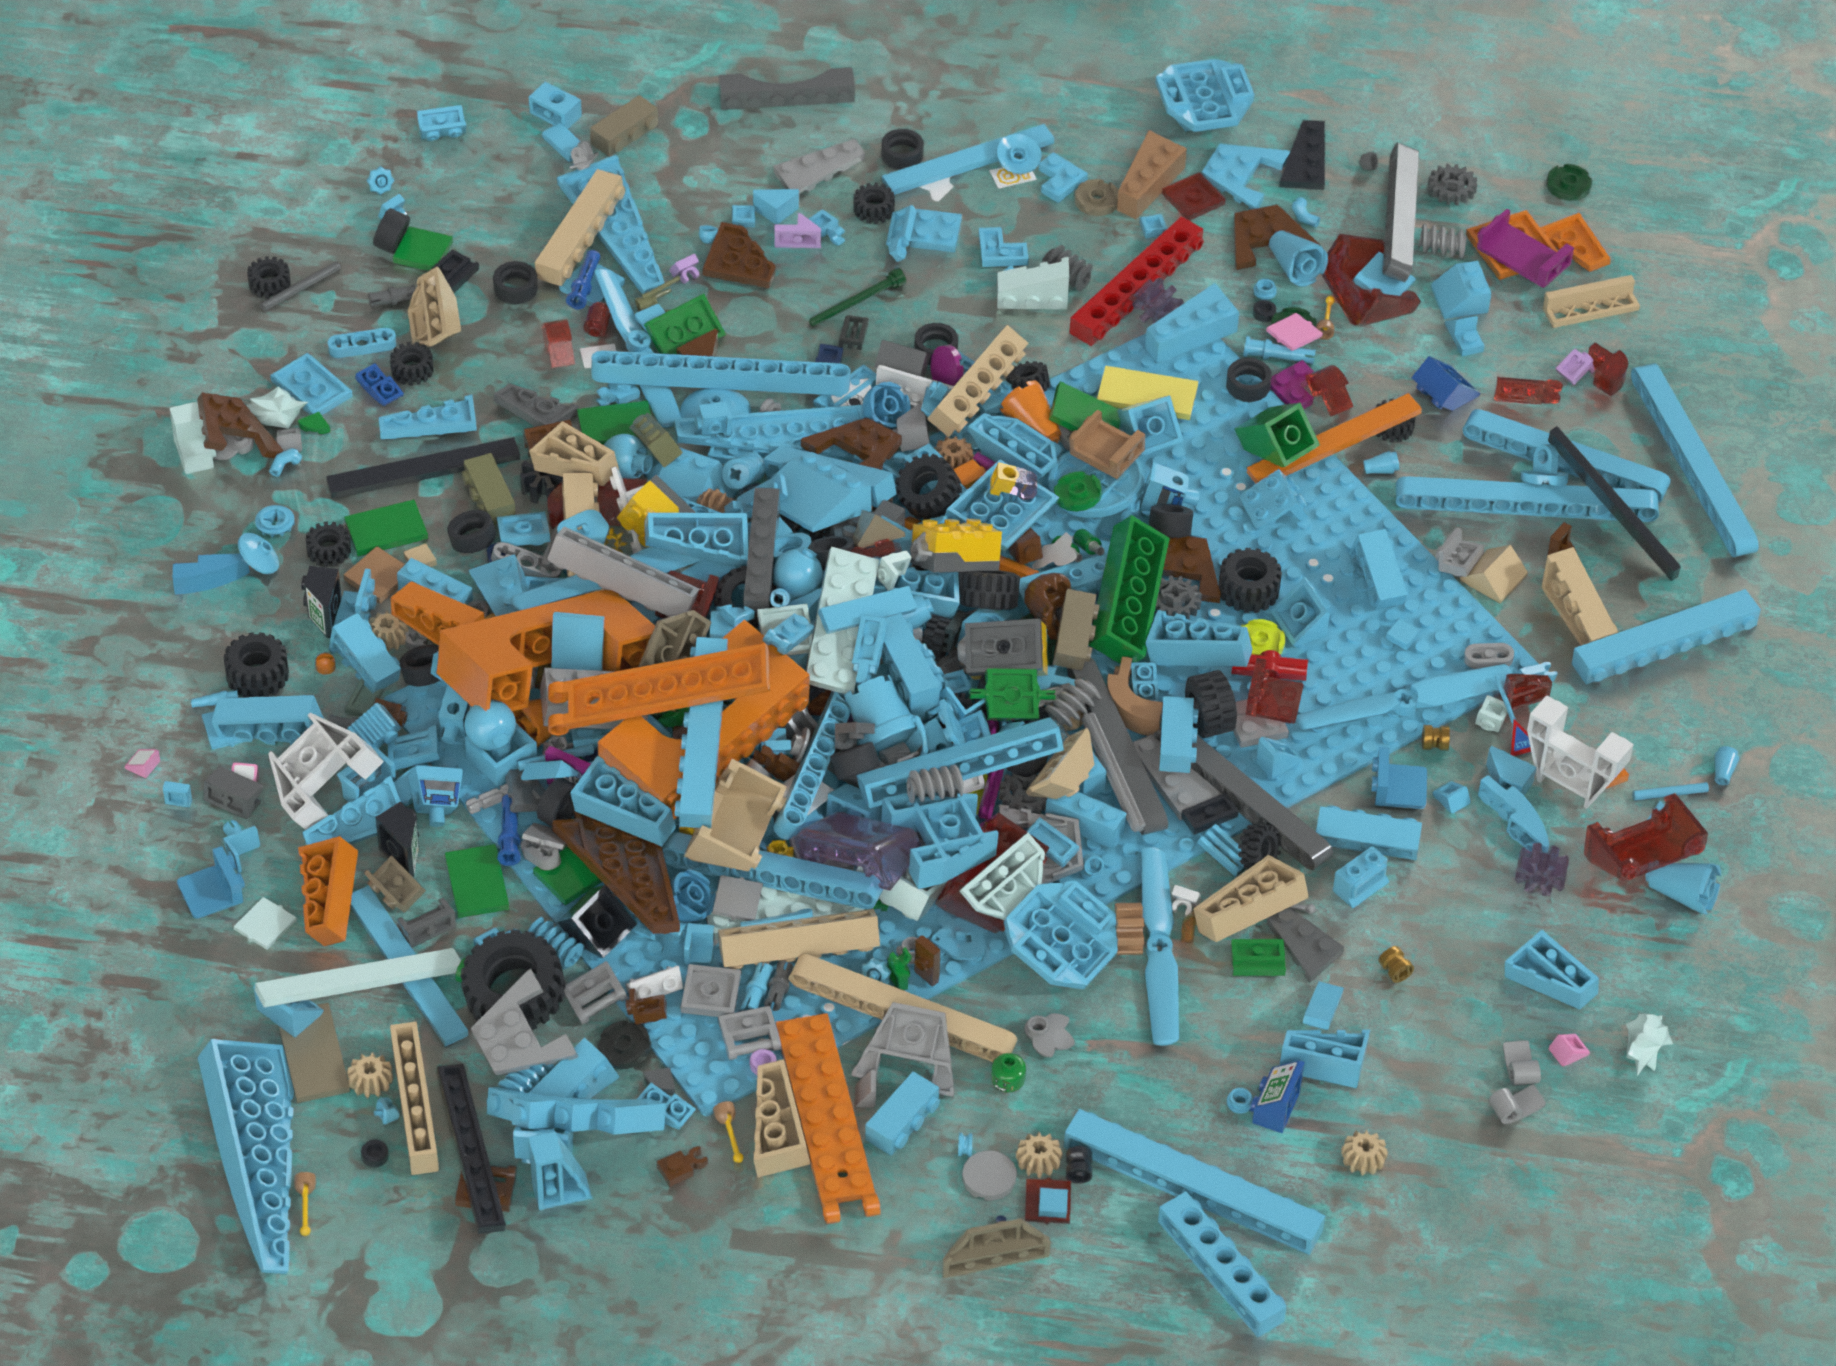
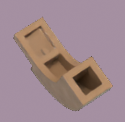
M1122 657L1121 665L1115 666L1114 675L1108 674L1107 688L1125 727L1142 735H1153L1154 732L1160 729L1163 702L1143 699L1131 691L1128 684L1131 675L1132 658Z

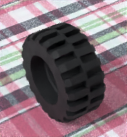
M511 930V933L501 931L497 932L495 937L491 938L488 936L484 938L481 945L476 944L471 949L472 956H466L463 962L465 967L461 969V986L470 1013H473L477 1021L503 996V994L490 990L493 982L501 974L514 969H531L536 974V979L543 990V993L519 1005L532 1030L537 1028V1024H545L549 1021V1015L556 1014L560 1008L559 1003L563 1001L565 996V978L556 950L543 937L538 936L536 938L535 933L525 931L524 934L520 930Z

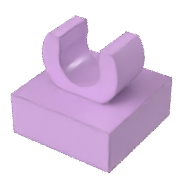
M692 254L676 262L669 271L673 278L680 275L681 282L686 284L689 281L686 273L692 274L694 279L699 276V271L695 268L699 260L695 254Z

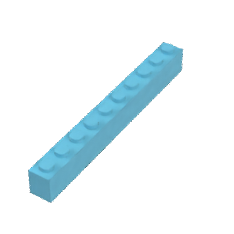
M1079 1109L1065 1131V1149L1075 1146L1087 1147L1092 1151V1160L1175 1197L1186 1191L1192 1199L1198 1200L1203 1209L1308 1255L1311 1254L1323 1232L1325 1215L1316 1209L1302 1206L1290 1198L1270 1192L1265 1187L1249 1183L1242 1177L1233 1176L1214 1165H1208L1196 1160L1191 1155H1185L1173 1150L1166 1144L1152 1141L1143 1134L1134 1133L1117 1123H1111L1099 1118L1092 1112Z

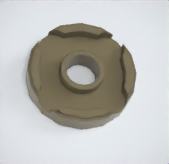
M1101 179L1087 180L1082 182L1075 191V204L1080 211L1087 215L1106 216L1117 209L1118 188L1110 182L1109 184L1104 183V180ZM1093 196H1100L1102 198L1096 199Z

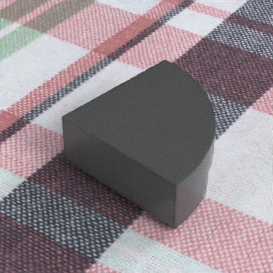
M670 1067L644 1072V1079L647 1085L653 1083L668 1095L675 1093Z

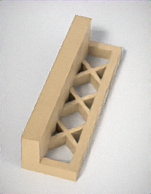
M1632 275L1546 292L1543 311L1552 327L1556 328L1638 311L1640 305L1633 294L1635 280ZM1628 298L1630 304L1623 305L1618 303V300ZM1598 304H1605L1610 307L1608 309H1601L1596 306ZM1582 308L1588 312L1581 314L1576 312L1575 309ZM1562 313L1567 316L1564 318L1556 319L1554 314Z

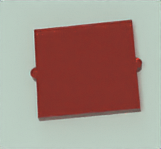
M1051 1178L1046 1180L1026 1179L1025 1221L1043 1222L1046 1225L1050 1223L1070 1224L1071 1181L1052 1180ZM1040 1188L1068 1190L1066 1218L1039 1216Z

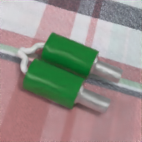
M1079 529L1071 536L1074 543H1071V547L1076 553L1074 561L1080 562L1082 560L1079 547L1090 555L1104 554L1105 550L1102 547L1101 540L1086 529ZM1061 536L1055 537L1051 544H1054Z

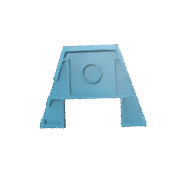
M1219 144L1204 167L1201 178L1221 192L1227 191L1234 196L1233 200L1239 204L1243 202L1248 205L1249 210L1256 209L1263 202L1264 194L1245 186L1259 164L1282 171L1287 163L1290 151Z

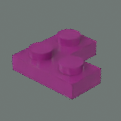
M1301 360L1271 377L1270 389L1285 405L1300 402L1303 409L1313 405L1314 397L1303 387L1316 381L1317 373Z

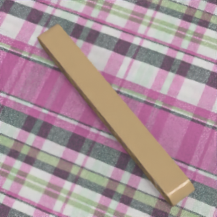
M801 954L789 976V981L802 990L883 1020L893 1002L944 1012L947 1019L949 1046L993 1062L998 1055L1012 1053L1017 1043V1037L1008 1030L812 955Z

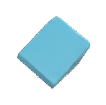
M1453 781L1432 792L1433 796L1450 813H1455L1471 803L1467 787Z

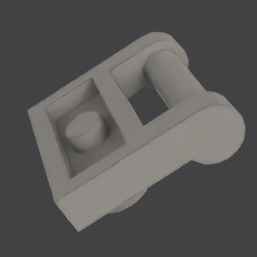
M607 961L568 983L564 989V993L582 1025L589 1022L590 1017L619 1000L622 1002L628 998ZM614 988L615 991L582 1009V1006Z
M770 1006L718 1016V1023L729 1060L737 1059L739 1055L753 1053L760 1049L781 1050V1041ZM769 1035L770 1038L736 1046L734 1041Z

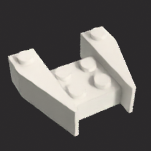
M1546 695L1530 713L1527 728L1533 762L1536 767L1537 781L1541 783L1545 777L1550 778L1585 798L1584 808L1588 809L1630 761L1634 744L1624 737L1611 732L1597 750L1587 746L1573 736L1563 732L1568 707Z
M309 713L308 716L313 721V724L283 754L278 757L272 751L268 753L281 805L290 817L305 830L328 816L313 795L345 763L366 780L384 762L375 750L357 734L312 713Z

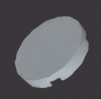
M987 1150L977 1152L968 1158L963 1167L962 1180L966 1190L972 1196L977 1198L979 1196L985 1198V1200L993 1201L1002 1199L1011 1193L1016 1183L1017 1171L1014 1163L1008 1156L997 1151Z

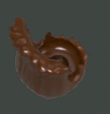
M1053 572L1042 574L1032 580L1025 590L1024 601L1033 617L1040 619L1046 625L1049 638L1056 641L1060 624L1056 612L1058 608L1063 606L1066 590L1071 589V583L1064 574Z

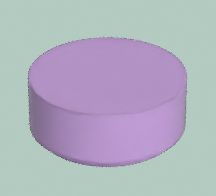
M767 1049L753 1052L750 1057L751 1071L757 1075L758 1065L777 1061L775 1054Z

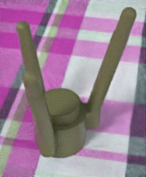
M677 276L635 298L638 312L658 304V298L672 291L670 288L664 289L679 281L680 277Z

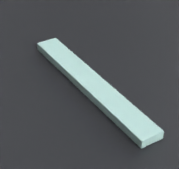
M454 948L258 982L255 983V992L263 1007H270L456 973L461 960Z

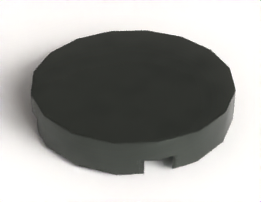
M628 1020L613 1023L603 1030L597 1046L598 1050L607 1058L613 1068L629 1069L639 1065L646 1059L651 1050V1040L647 1029L643 1025H636L635 1021L634 1023H628Z

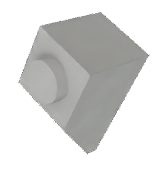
M919 403L897 419V429H893V431L902 436V451L919 449L930 444L927 417L921 411L922 403Z

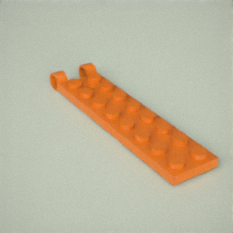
M766 643L575 680L552 682L548 686L549 701L557 704L568 701V713H558L549 716L548 732L552 735L561 736L567 734L569 729L770 692L768 647ZM594 699H599L596 703L591 704Z
M828 1013L777 1021L776 1027L781 1041V1051L802 1127L825 1223L840 1222L838 1203L862 1200L866 1217L880 1215L878 1195L875 1193ZM839 1172H845L847 1173V1176L841 1178L837 1174Z

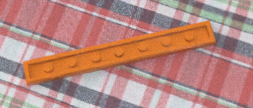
M1407 393L1316 435L1320 446L1286 467H1280L1264 459L1247 467V474L1255 484L1278 469L1285 476L1290 475L1421 414L1422 408Z

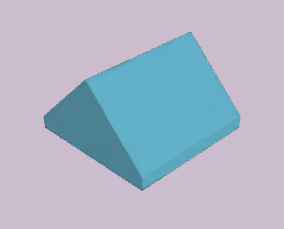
M1303 578L1271 610L1278 624L1295 647L1326 637L1330 616L1329 611L1309 581Z
M254 986L257 1010L294 1038L320 1017L324 1011L309 999L263 1007Z

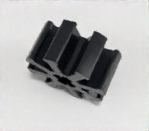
M526 460L523 461L521 464L522 473H520L522 495L530 493V502L538 504L541 495L545 494L547 504L555 503V493L562 495L563 477L535 471L533 464L528 463Z

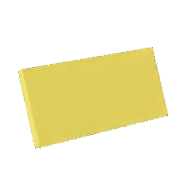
M1105 365L1097 399L1115 408L1123 409L1137 403L1170 395L1176 417L1190 420L1198 389V381Z

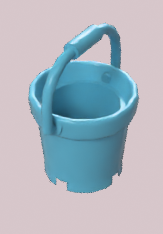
M882 675L861 683L857 686L859 693L854 696L851 690L844 695L854 722L875 724V734H864V739H858L859 745L873 742L876 753L900 742H904L918 729L923 742L920 756L928 754L929 741L919 716L910 713L890 675H887L885 679Z

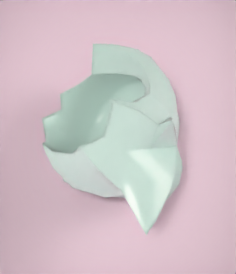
M277 387L262 397L251 398V403L246 406L262 425L289 429L299 415L300 409L308 402L296 401L286 390Z
M1639 1014L1635 1020L1626 1023L1629 1038L1626 1058L1635 1061L1637 1076L1646 1065L1655 1071L1659 1048L1664 1045L1673 1044L1668 1027L1662 1024L1663 1015Z

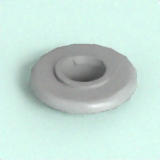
M807 727L803 729L801 735L796 733L791 740V751L789 754L793 755L792 759L798 763L802 759L809 741L810 729Z

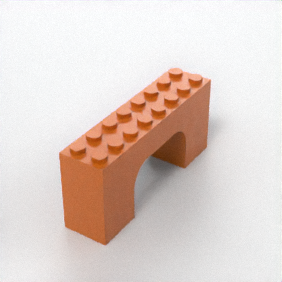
M601 590L440 630L436 674L471 707L479 705L487 711L490 709L491 699H495L505 703L512 711L528 708L532 668L552 663L554 612L605 616L603 671L616 672L639 667L655 625L617 592Z
M745 619L722 638L728 639V650L764 643L762 641L764 635ZM772 644L767 645L769 651L770 692L734 698L735 701L722 711L716 783L731 759L740 761L743 757L747 758L750 756L758 744L767 741L778 727L785 726L792 715L797 711L801 712L809 703L810 674L786 654L782 655L777 651L778 648ZM642 716L624 719L598 741V756L604 759L608 766L619 770L621 775L627 780H632L638 784L642 791L645 793L649 792L672 810L673 819L678 817L675 816L676 801H681V794H677L678 778H683V772H679L680 756H685L686 751L681 749L682 739L666 737Z

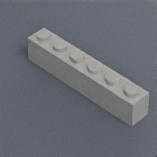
M563 527L556 535L547 561L552 562L557 568L567 569L576 573L581 579H589L597 583L601 588L613 590L627 600H634L643 604L648 610L665 614L667 618L690 611L699 591V588L567 527Z

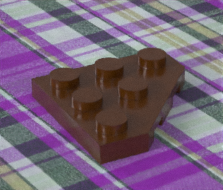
M721 222L702 271L703 276L770 289L776 274V266L765 257L762 248L749 237L748 231L744 226Z

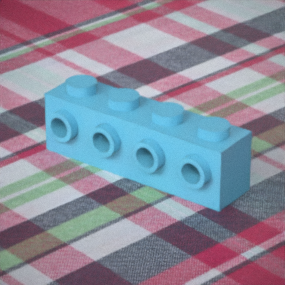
M1104 554L1020 578L1018 608L1022 616L1032 615L1024 601L1025 590L1032 580L1042 574L1053 572L1064 574L1070 580L1072 590L1092 593L1098 596L1106 563Z
M1320 806L1316 832L1331 847L1364 852L1373 846L1382 855L1417 861L1422 822H1417L1413 818H1392L1387 814H1366L1362 810H1341L1337 806Z

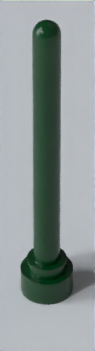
M898 267L889 271L886 279L811 317L809 324L816 326L889 287L899 288L905 285L907 280L904 272Z

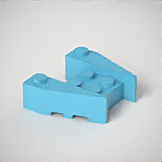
M908 793L883 798L881 821L890 838L919 831L926 846L910 849L909 873L918 889L943 884L996 856L998 831L983 833L976 820L977 794H963L960 796L957 793V797H944V799H940L939 794L935 793L934 800L925 797L924 802H920L919 797L915 795L914 803H910Z

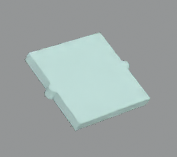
M263 897L234 926V930L247 937L249 942L254 941L268 950L297 921V917L284 910L282 905L277 906Z

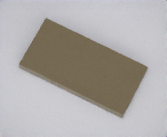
M329 1003L317 1005L324 1010L322 1015L295 1038L279 1026L297 1103L350 1092Z

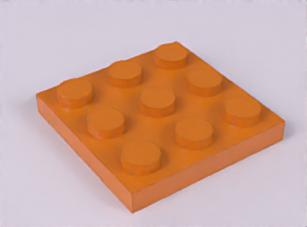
M1527 210L1510 215L1509 224L1558 252ZM1492 221L1466 230L1467 238L1499 280L1519 274L1477 249V235L1480 229L1484 226L1486 227Z

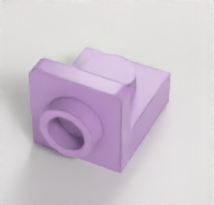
M1575 348L1555 368L1557 373L1573 385L1587 371L1591 374L1595 371L1592 357L1584 351L1580 353Z

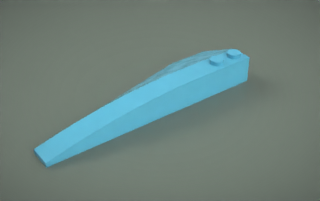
M211 1039L199 1054L198 1061L229 1187L261 1273L287 1274L289 1271V1241L287 1240V1232L290 1230L288 1210L291 1206V1198L288 1196L291 1187L292 1171L290 1141L293 1137V1130L290 1129L291 1119L293 1118L291 1100L294 1097V1088L284 1046Z

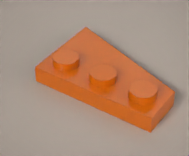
M1580 213L1540 227L1557 249L1560 250L1565 244L1574 247L1572 260L1587 271L1591 272L1610 264L1609 255Z

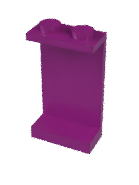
M1506 209L1500 215L1497 214L1489 225L1480 229L1477 235L1478 250L1542 288H1545L1571 265L1574 247L1565 244L1556 252L1509 224L1511 210Z

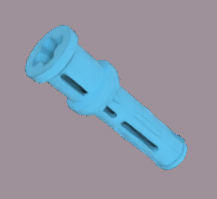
M1246 336L1243 357L1253 355L1262 357L1263 360H1267L1269 357L1298 362L1303 360L1305 363L1313 365L1314 358L1305 357V355L1315 356L1316 350L1298 348L1291 351L1285 345L1272 344L1270 339L1261 341Z

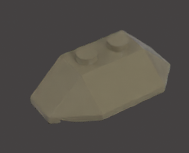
M694 610L657 621L639 667L689 658L691 647H696L697 637H706L711 621Z
M1021 1218L966 1229L961 1232L943 1258V1279L1050 1257V1238Z

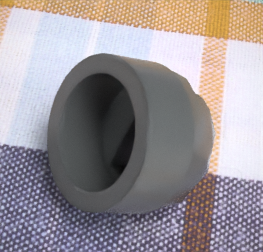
M1367 152L1362 154L1359 160L1360 167L1368 171L1376 170L1378 167L1376 153Z

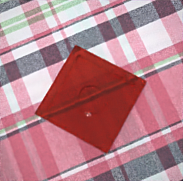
M1200 172L1162 189V195L1189 221L1224 206L1226 199Z

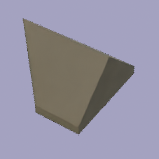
M862 510L852 539L854 547L862 549L905 537V532L878 515Z

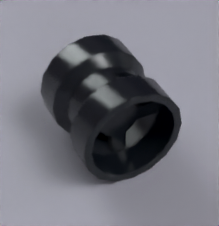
M1083 1146L1069 1148L1066 1151V1163L1068 1164L1066 1167V1179L1075 1184L1089 1182L1093 1175V1169L1090 1165L1092 1163V1151Z

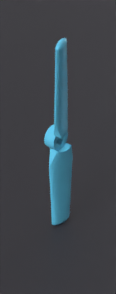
M605 268L594 270L614 324L626 342L627 350L629 352L653 353L649 347L651 338L646 332L642 331L640 324L635 319V314L614 272ZM639 385L658 423L663 428L673 427L674 419L681 418V414L670 386Z
M654 547L642 549L630 556L664 573L704 560ZM573 575L514 595L511 598V603L517 611L602 588L589 579L584 580L577 575Z
M1501 664L1430 677L1412 684L1410 690L1400 689L1395 693L1371 695L1301 713L1295 716V721L1301 729L1307 730L1382 715L1391 711L1398 715L1409 716L1415 712L1416 708L1437 707L1499 690L1495 676L1500 677L1504 688L1513 686L1514 676L1508 665Z
M1144 847L1141 849L1142 918H1144V924L1149 935L1146 946V954L1149 959L1145 969L1153 1043L1164 1046L1179 1040L1178 965L1172 954L1173 944L1169 938L1174 925L1166 853L1160 848ZM1156 946H1161L1162 951H1157Z

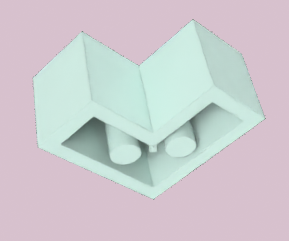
M193 402L169 408L174 442L185 474L214 468L213 458L217 457L216 451L204 447L203 442L206 437L202 434L201 430L204 423L199 416L198 403Z

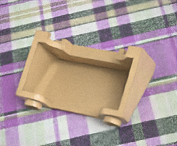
M731 759L715 785L711 829L704 825L701 828L695 829L684 857L696 862L749 871L751 868L756 869L762 858V855L758 854L760 850L758 847L772 815L776 810L780 812L787 798L783 797L787 786Z

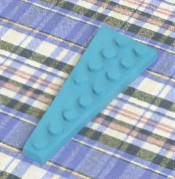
M617 155L590 164L588 168L575 170L557 177V185L574 205L597 169L622 176L623 187H625L624 197L617 202L614 212L607 217L602 230L598 231L596 235L641 294L647 293L665 283L659 266L655 261L654 252L649 245L647 233L642 226L640 214L635 201L632 199L630 187L625 180L623 168L621 169Z
M862 405L732 414L731 435L726 436L725 432L702 435L700 429L697 430L695 427L694 417L674 419L673 426L677 443L773 452L782 445L809 452L801 448L802 438L865 417L863 416ZM835 445L818 454L840 460H853L851 453Z

